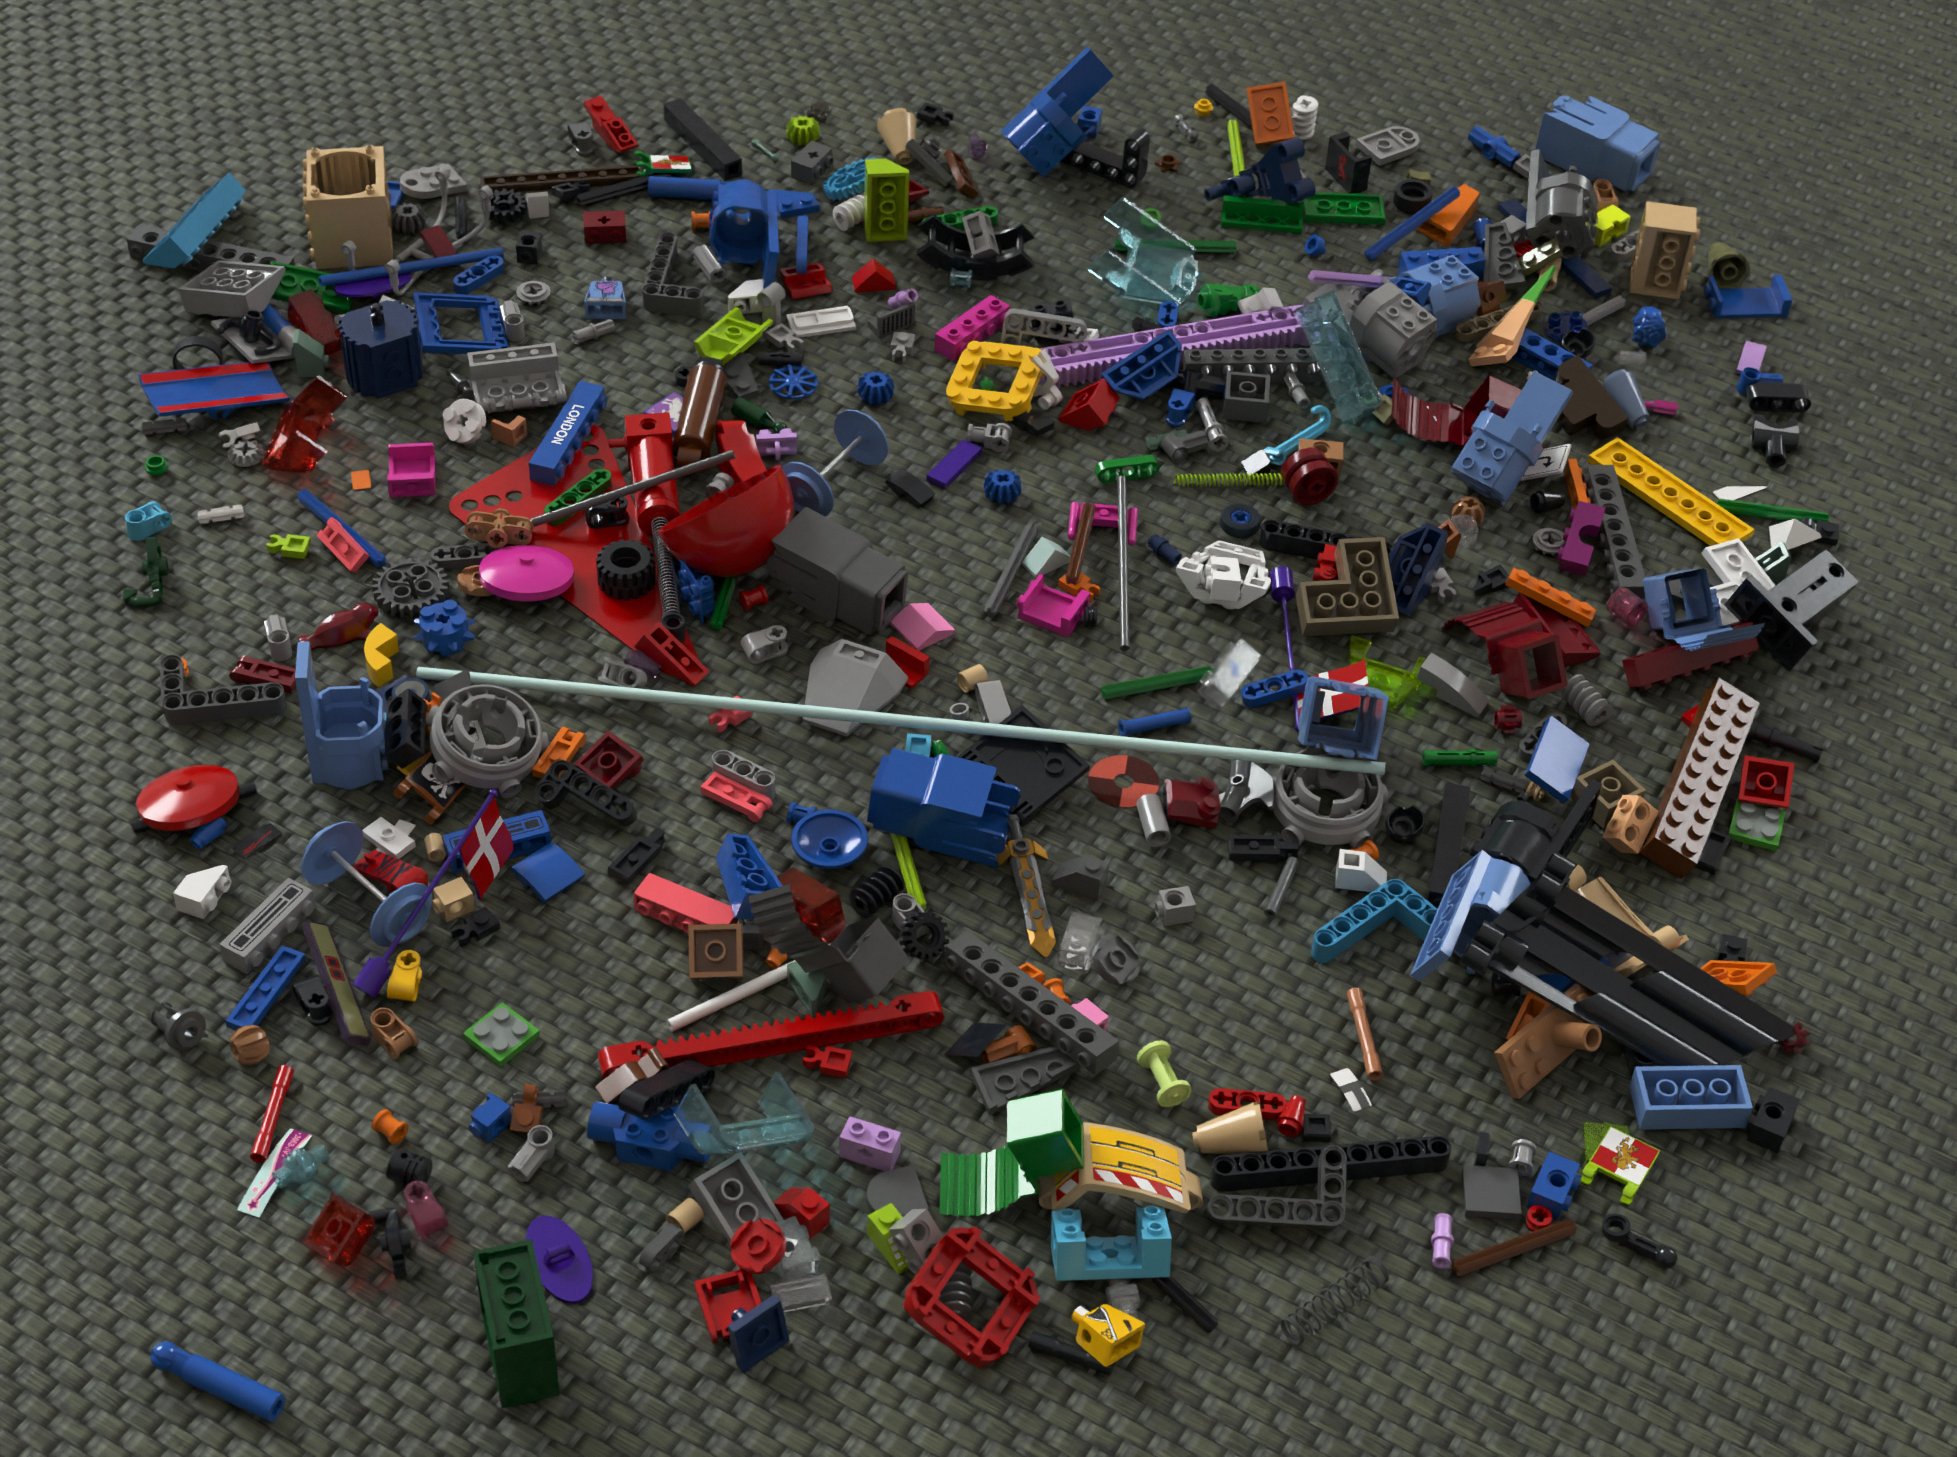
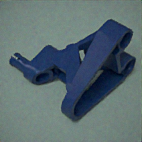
M1296 137L1274 144L1259 162L1251 165L1252 168L1240 171L1238 176L1221 181L1218 186L1205 189L1204 196L1206 200L1212 201L1224 196L1237 197L1245 195V198L1259 195V197L1268 196L1287 203H1296L1314 197L1316 193L1314 182L1309 177L1302 178L1297 160L1305 154L1302 140ZM1253 173L1256 175V177H1257V179H1258V183H1259V187H1258L1257 190H1255V189H1256L1255 179H1254V177L1251 175V174H1253Z

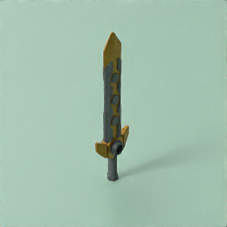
M1016 814L1010 815L1007 818V823L1010 826L1013 840H1010L1008 845L1005 844V849L1002 853H998V865L1001 866L1010 859L1025 917L1024 921L1030 946L1047 958L1055 946L1056 940L1050 915L1047 911L1036 859L1047 861V852L1035 841L1032 843L1028 838L1023 839L1019 817Z

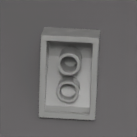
M741 1151L697 1177L688 1186L702 1210L729 1243H731L736 1230L750 1220L754 1222L759 1220V1218H766L774 1221L779 1227L785 1224L779 1211Z

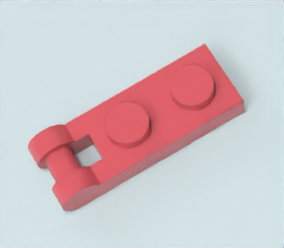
M330 517L326 522L328 525L324 530L321 529L318 532L317 537L351 572L356 573L370 555L342 527L339 521Z
M715 771L701 785V794L747 815L753 822H758L763 817V812L768 811L773 805L769 797Z

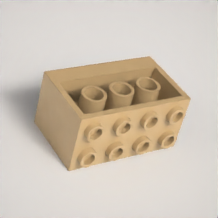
M1646 201L1630 268V293L1680 299L1681 291L1685 292L1686 275H1689L1691 270L1690 258H1694L1696 246H1694L1695 241L1698 242L1700 229H1698L1700 217L1697 216V208Z

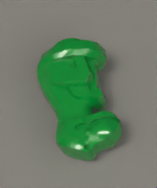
M1205 283L1198 294V306L1207 317H1215L1218 314L1225 315L1229 310L1238 311V301L1258 294L1260 289L1252 284L1235 287Z

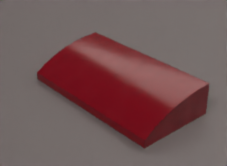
M1520 592L1517 594L1513 604L1521 607L1530 617L1540 619L1543 632L1559 636L1564 667L1581 664L1600 656L1601 652L1577 621Z

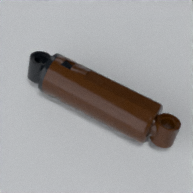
M701 356L700 361L690 368L673 441V453L677 457L676 468L710 457L716 423L728 381L727 373L722 368L723 360Z

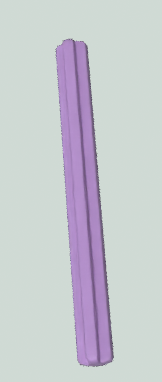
M1312 270L1310 275H1308V279L1312 283L1379 288L1384 285L1381 281L1384 276Z

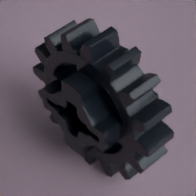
M503 189L502 192L495 190L493 196L490 197L491 211L489 220L495 219L496 223L500 220H503V223H506L507 220L515 222V218L521 219V215H526L527 201L525 196H521V192L514 193V189H511L509 192L506 189Z

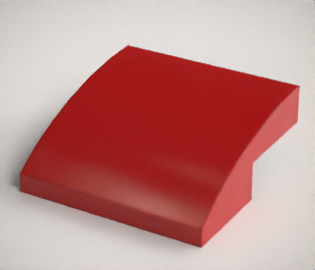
M820 262L807 264V274H796V266L779 269L783 284L791 299L832 292V284L826 278L825 269Z

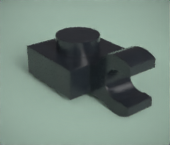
M1802 518L1803 524L1820 533L1822 538L1816 539L1814 542L1833 546L1837 545L1840 524L1817 520L1815 524L1810 518Z

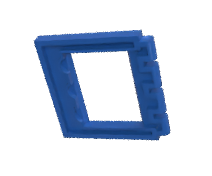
M413 292V304L418 320L422 352L467 354L470 352L508 348L499 301L497 299L480 295ZM435 307L478 309L484 341L442 340Z

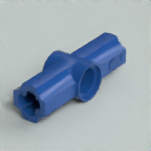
M1479 126L1474 127L1469 133L1468 140L1482 149V153L1487 159L1495 158L1514 170V163L1522 155L1509 147L1504 137L1498 136L1495 138Z

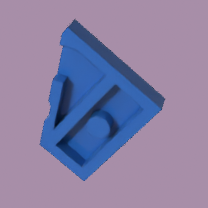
M776 189L768 190L776 192L777 213L780 219L819 212V204L813 193Z

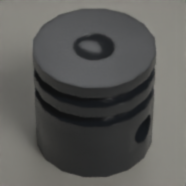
M398 1148L390 1158L386 1176L388 1180L419 1191L428 1182L433 1163L430 1158Z

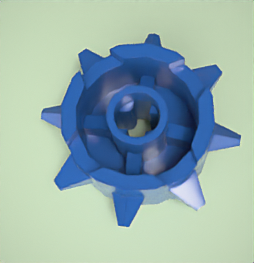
M446 600L421 609L419 619L414 620V624L420 628L421 633L412 638L413 640H422V645L428 652H440L441 656L453 655L464 649L463 645L467 641L474 640L475 635L468 630V626L476 622V620L467 619L466 612L457 605L456 601Z

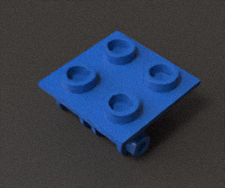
M680 560L681 570L678 574L681 581V588H679L681 599L689 604L692 615L697 616L702 624L704 623L703 616H710L714 610L713 580L708 575L696 580L684 561Z

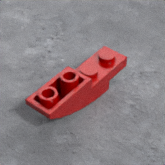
M602 95L584 100V108L592 119L593 128L607 145L620 153L638 147V143L621 117L616 118Z

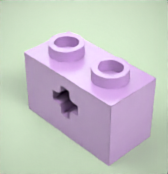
M849 1116L840 1135L839 1157L883 1171L893 1169L901 1151V1132Z

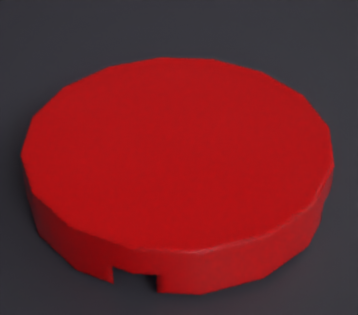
M759 1218V1220L754 1222L750 1220L736 1230L731 1239L730 1254H732V1260L741 1271L748 1274H763L772 1270L780 1263L786 1251L787 1242L784 1232L774 1221L766 1218Z

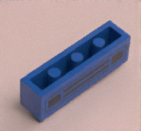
M542 810L503 819L511 834L514 847L508 859L534 853L551 842L550 829ZM466 829L443 835L447 858ZM459 851L450 864L453 874L465 871Z

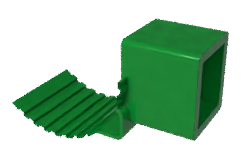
M1063 1089L1007 1102V1146H1002L999 1150H992L990 1153L983 1152L979 1155H954V1153L947 1154L941 1152L940 1214L964 1215V1217L991 1214L993 1211L997 1212L1003 1207H1008L1010 1203H1014L1018 1198L1038 1194L1040 1177L1084 1168V1125Z

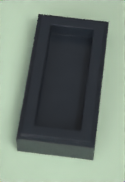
M1711 829L1695 868L1714 875L1732 837Z

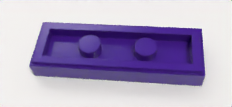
M963 439L927 474L926 481L946 489L982 454V448Z

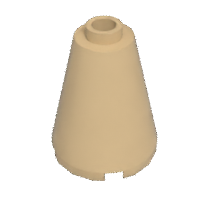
M904 108L888 110L884 113V117L881 119L879 117L877 121L878 131L893 158L898 164L903 165L910 163L914 159V156L905 146L911 139L916 140L917 124L914 113H909Z
M1259 1102L1250 1103L1197 1126V1132H1192L1195 1148H1200L1201 1153L1230 1155L1268 1151Z

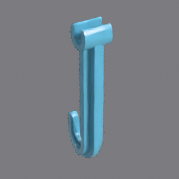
M1321 405L1313 407L1311 413L1317 414L1321 412L1318 422L1275 448H1265L1264 451L1270 455L1268 458L1272 464L1279 466L1284 464L1286 456L1298 450L1299 438L1314 440L1329 428L1331 414L1327 407Z

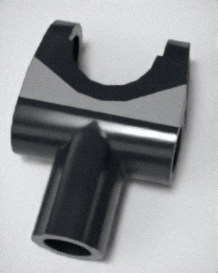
M1756 414L1751 433V446L1765 448L1766 463L1771 468H1779L1786 463V451H1797L1799 443L1797 420L1795 418H1788L1785 425L1776 426L1769 423L1763 417V414Z

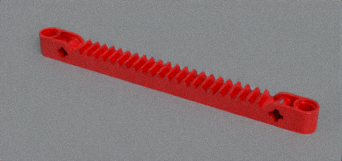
M924 991L895 997L889 1006L879 1002L878 1008H875L870 1003L868 1004V1009L865 1010L861 1005H858V1009L855 1012L851 1007L847 1008V1013L837 1009L836 1015L827 1011L826 1017H823L818 1012L814 1019L809 1014H806L805 1020L795 1016L794 1022H791L788 1018H785L784 1024L774 1020L773 1026H770L766 1021L762 1028L754 1023L750 1030L746 1025H743L742 1031L732 1027L731 1033L722 1029L720 1035H717L713 1030L710 1033V1037H707L702 1032L700 1037L696 1039L693 1034H690L687 1041L682 1036H679L678 1042L668 1038L667 1044L658 1040L656 1046H651L645 1041L610 1045L600 1050L598 1060L603 1080L623 1064L630 1061H639L654 1047L659 1050L670 1067L688 1059L712 1067L806 1050L807 1046L820 1048L929 1029L940 1025L945 1017L938 994L933 991Z

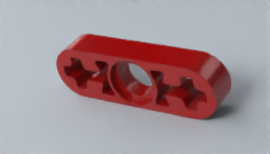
M1217 1088L1211 1091L1208 1100V1109L1211 1113L1218 1116L1241 1108L1240 1103L1242 1101L1263 1103V1109H1261L1262 1120L1277 1121L1287 1105V1100L1277 1093ZM1218 1100H1223V1104H1218ZM1272 1105H1276L1277 1109H1272Z

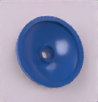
M826 809L812 812L800 819L792 832V847L796 855L805 863L821 869H839L855 863L865 853L868 844V834L863 823L855 816L840 810Z

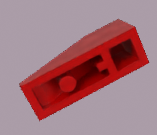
M659 621L634 646L652 665L693 687L710 672Z

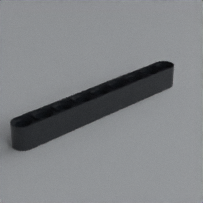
M1443 1136L1336 1145L1341 1147L1346 1153V1180L1440 1172L1447 1168L1452 1150L1451 1142ZM1328 1146L1221 1155L1212 1162L1210 1184L1217 1191L1228 1192L1318 1183V1159ZM1330 1153L1326 1155V1162L1330 1166L1339 1165V1159L1335 1154Z

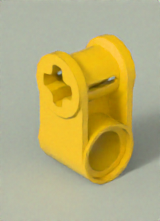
M405 950L398 954L392 975L388 981L387 998L416 1001L422 977V970L419 967L421 959L416 951Z

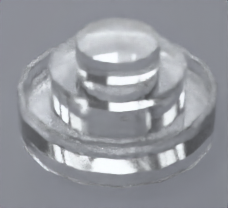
M1464 514L1455 515L1450 519L1461 533L1458 548L1472 545L1478 538L1479 530L1476 521L1469 515Z

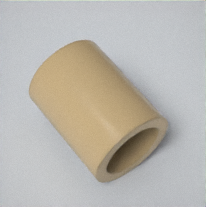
M438 833L428 834L424 842L429 860L433 862L443 860L446 857V851L442 836Z

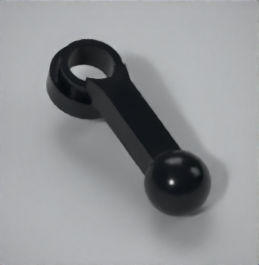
M1609 1214L1603 1219L1602 1233L1608 1240L1619 1242L1618 1246L1627 1247L1655 1260L1661 1268L1669 1269L1677 1263L1678 1256L1672 1247L1657 1245L1630 1231V1222L1625 1216ZM1618 1227L1622 1229V1232L1614 1233L1609 1228Z

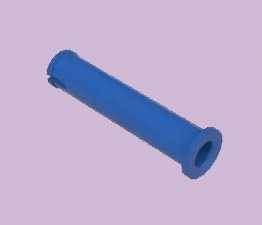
M1189 708L1127 721L1120 719L1118 721L1120 736L1127 737L1130 734L1191 723V712Z

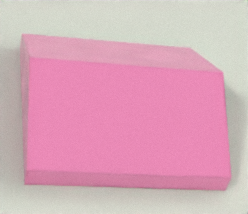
M929 603L908 604L890 622V625L918 651L955 634V629Z

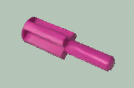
M1655 400L1654 403L1644 401L1646 408L1653 409L1655 413L1676 415L1678 403Z

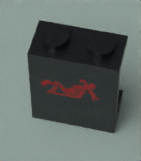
M1348 132L1332 135L1329 138L1325 170L1348 194L1366 191L1372 157L1369 155L1356 159L1349 152L1351 135Z

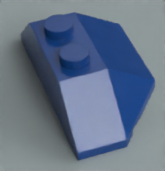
M1168 329L1101 373V376L1107 381L1114 392L1145 400L1177 378L1182 344Z

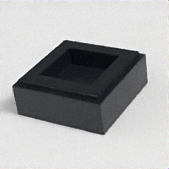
M1304 1114L1303 1141L1330 1142L1332 1137L1330 1115Z
M1480 1131L1475 1150L1474 1166H1486L1489 1155L1490 1133Z

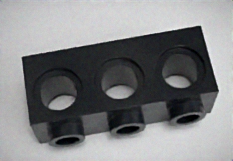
M409 688L388 701L386 710L385 757L402 769L425 755L426 701Z

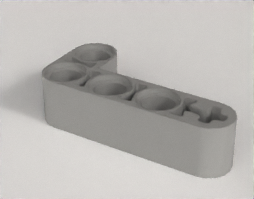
M1010 309L1004 317L1001 343L1006 344V338L1014 337L1016 339L1014 345L1020 346L1022 334L1081 342L1087 336V326L1083 320L1078 318L1022 309ZM1011 316H1017L1020 322L1013 325L1009 323L1008 319ZM1037 319L1041 322V325L1038 328H1033L1029 324L1030 321ZM1053 323H1060L1062 325V329L1059 331H1053L1050 327ZM1066 324H1069L1068 333H1065ZM1076 327L1081 328V331H1079L1078 334H1075L1074 330H1076Z

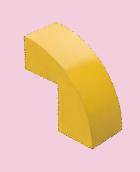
M382 623L370 632L364 646L367 672L371 681L378 688L393 678L392 664L389 658L399 652L397 634Z

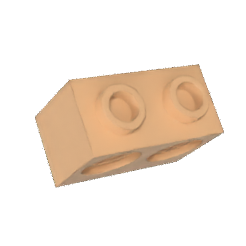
M1622 795L1602 838L1621 853L1638 854L1659 811L1641 796Z

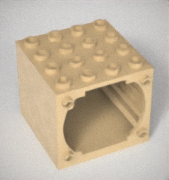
M366 145L365 147L321 150L318 148L314 150L312 148L307 150V159H303L304 210H306V226L309 228L308 240L309 244H311V261L316 262V269L348 267L346 256L341 249V246L348 240L352 241L357 248L354 252V267L386 265L389 261L393 260L391 206L384 147H374L373 145L369 147Z

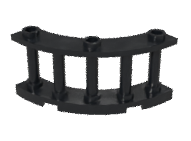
M935 214L918 224V227L928 235V243L917 249L916 255L931 267L949 272L948 275L969 280H996L999 276H1014L1034 267V261L1024 251V244L1034 239V235L1022 223L1007 230L994 232L1000 255L986 259L972 256L966 231L946 224ZM936 241L947 245V249L940 246ZM955 248L970 251V257L955 254ZM1015 248V252L1002 256L1003 250Z

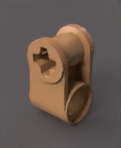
M1605 179L1596 180L1593 189L1598 199L1597 212L1611 205L1618 207V198L1614 193L1611 182Z
M379 1008L372 1013L371 1027L373 1038L385 1049L391 1058L397 1059L400 1057L401 1052L410 1046L415 1047L418 1045V1039L413 1030L408 1025H405L392 1010Z

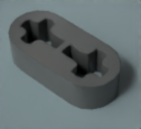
M672 1223L667 1225L644 1248L640 1255L639 1263L652 1272L658 1269L681 1245L685 1232Z

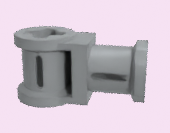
M987 423L986 428L975 427L973 424H969L967 441L984 443V448L992 449L996 452H1005L1009 448L1008 439L1012 435V429L1005 423Z

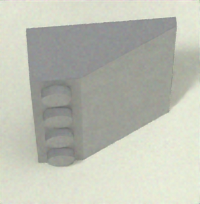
M218 260L178 290L185 312L197 315L210 314L212 316L242 318L247 310L262 312L266 309L286 270L285 266Z

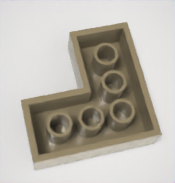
M1385 537L1339 539L1334 552L1339 580L1300 582L1296 602L1302 637L1394 632L1399 615Z

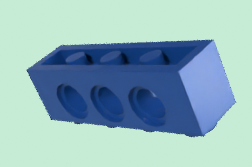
M1525 328L1518 350L1512 359L1555 381L1559 366L1576 355ZM1582 359L1591 371L1593 365Z

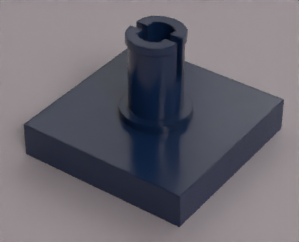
M772 1295L749 1312L744 1308L736 1309L731 1315L732 1323L727 1326L736 1365L742 1372H746L790 1341L781 1300L775 1295Z

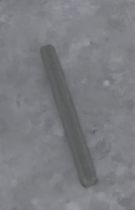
M1029 522L1025 525L984 608V613L990 618L997 615L1036 536L1038 526L1034 525V522Z

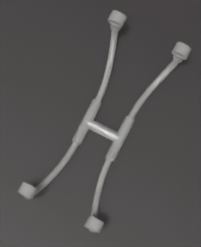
M444 167L435 172V177L440 185V193H442V205L434 226H440L447 207V179L450 177V173ZM484 186L478 191V195L482 199L483 211L485 212L481 224L466 236L452 243L454 248L474 237L486 226L491 211L490 197L493 196V191L489 186ZM419 238L396 256L395 260H391L385 265V270L390 276V285L397 296L404 294L421 274H425L428 271H417L411 277L410 282L398 290L399 263L404 262L410 256L420 260L434 258V256L419 250L425 245L422 238ZM348 240L341 246V249L346 256L349 270L354 271V252L357 248L352 241Z

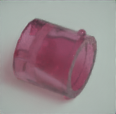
M1620 587L1609 598L1606 609L1631 627L1643 619L1648 609V603L1626 587Z

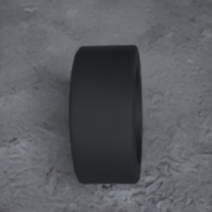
M1403 180L1395 187L1393 203L1396 208L1403 212L1416 214L1432 202L1433 189L1421 180ZM1406 195H1416L1421 198H1411Z

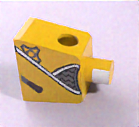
M1103 1304L1091 1312L1079 1306L1071 1317V1320L1079 1325L1076 1342L1105 1367L1140 1347L1145 1323L1108 1304Z

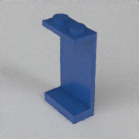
M1773 275L1770 288L1718 289L1713 276H1709L1707 284L1704 285V296L1707 297L1709 309L1712 310L1715 318L1788 317L1792 304V298L1782 275Z

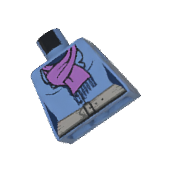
M608 276L604 277L602 281H592L584 301L585 318L626 319V303L622 282L614 281L613 278Z

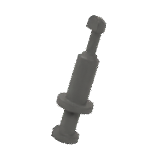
M450 368L446 369V375L451 376L450 379L455 384V390L463 394L466 399L471 398L474 393L469 388V382L461 379L458 374H454Z

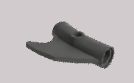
M1231 760L1229 781L1220 804L1219 816L1227 822H1236L1241 812L1257 801L1263 802L1269 810L1274 809L1276 793L1273 778L1253 762Z

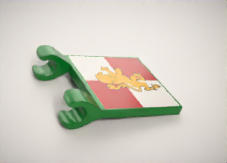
M642 151L634 152L635 156L642 157L639 161L634 160V164L645 168L642 172L637 171V175L640 177L650 173H692L688 156L647 155Z

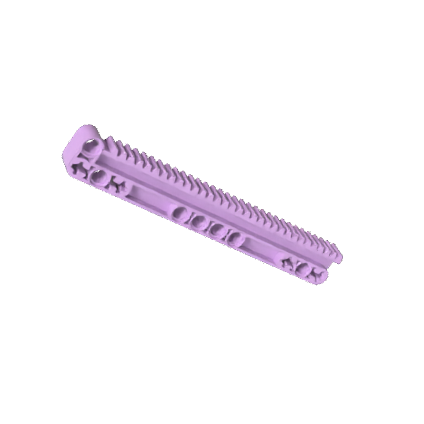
M1295 305L1040 348V350L1046 349L1059 375V380L1055 385L1057 388H1060L1061 384L1069 387V383L1077 385V381L1085 384V380H1088L1092 383L1094 378L1100 381L1101 373L1168 329L1182 344L1179 367H1182L1184 350L1277 349L1278 347L1285 349V346L1293 348V344L1298 343L1303 346H1312L1316 343L1319 324L1309 308L1304 305ZM1046 375L1045 377L1041 376L1038 385L1044 384L1046 382Z

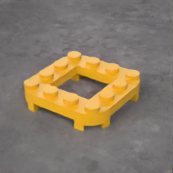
M969 342L967 348L962 352L946 388L950 406L956 410V414L964 416L967 410L1000 414L1004 416L1005 421H1013L1014 416H1018L1023 412L1029 413L1032 409L1031 399L1041 376L1045 377V374L1030 359L1036 355L1041 359L1038 354L1041 350L1028 346L1002 343ZM986 364L1019 368L1009 393L972 389V386L980 369H985Z

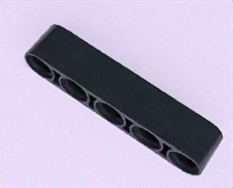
M688 1059L627 1087L619 1098L618 1107L621 1111L647 1120L707 1091L714 1082L715 1070Z

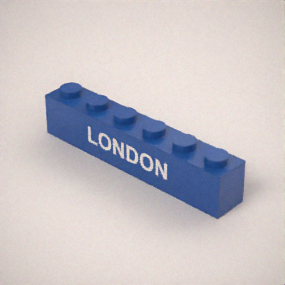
M579 381L529 461L530 480L555 486L559 479L563 478L566 467L572 463L574 454L582 446L583 439L589 435L591 426L594 422H597L600 411L606 407L607 396H605L604 386Z

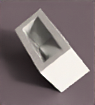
M1210 556V562L1205 564L1204 578H1206L1205 589L1209 590L1210 599L1238 602L1241 586L1238 558Z

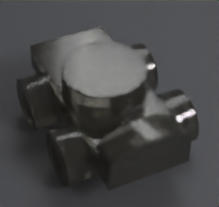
M818 100L817 103L811 104L810 110H807L806 115L808 118L814 117V120L826 121L827 115L831 114V107H829L828 102Z

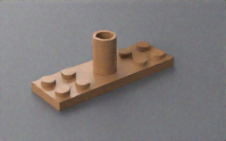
M1577 983L1563 993L1576 1002L1594 995ZM1550 1004L1494 1052L1511 1098L1520 1099L1576 1049L1595 1051L1601 1044L1602 1034L1597 1025L1586 1024Z

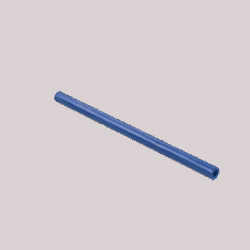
M502 248L399 263L400 270L398 274L480 262L489 256H500L503 258L504 252ZM385 266L323 275L319 276L318 280L320 286L323 287L389 276V273L385 270Z

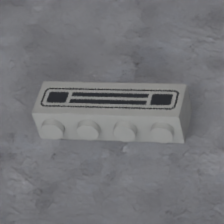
M287 878L219 944L223 962L249 974L255 967L261 964L263 959L272 950L279 946L280 942L289 933L296 929L297 925L306 916L313 912L316 907L313 890Z

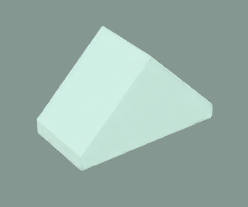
M1041 537L1023 560L1022 566L1037 578L1039 574L1044 575L1068 564L1071 556L1060 545Z

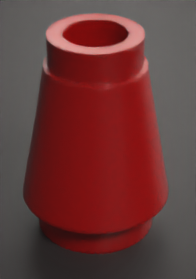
M1291 1096L1277 1119V1129L1284 1136L1296 1137L1303 1130L1306 1100L1301 1096Z

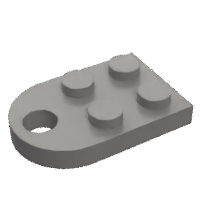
M1399 126L1389 127L1356 139V146L1367 156L1370 155L1372 160L1379 166L1415 153L1419 145V136L1413 130Z
M439 164L437 166L410 170L403 173L400 177L401 191L408 196L419 199L442 196L439 181L435 177V172L442 167L446 168L450 173V177L447 179V195L467 191V184L449 164Z

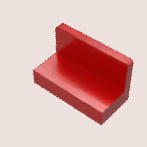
M893 636L886 640V653L908 676L905 686L913 689L929 674L930 657Z

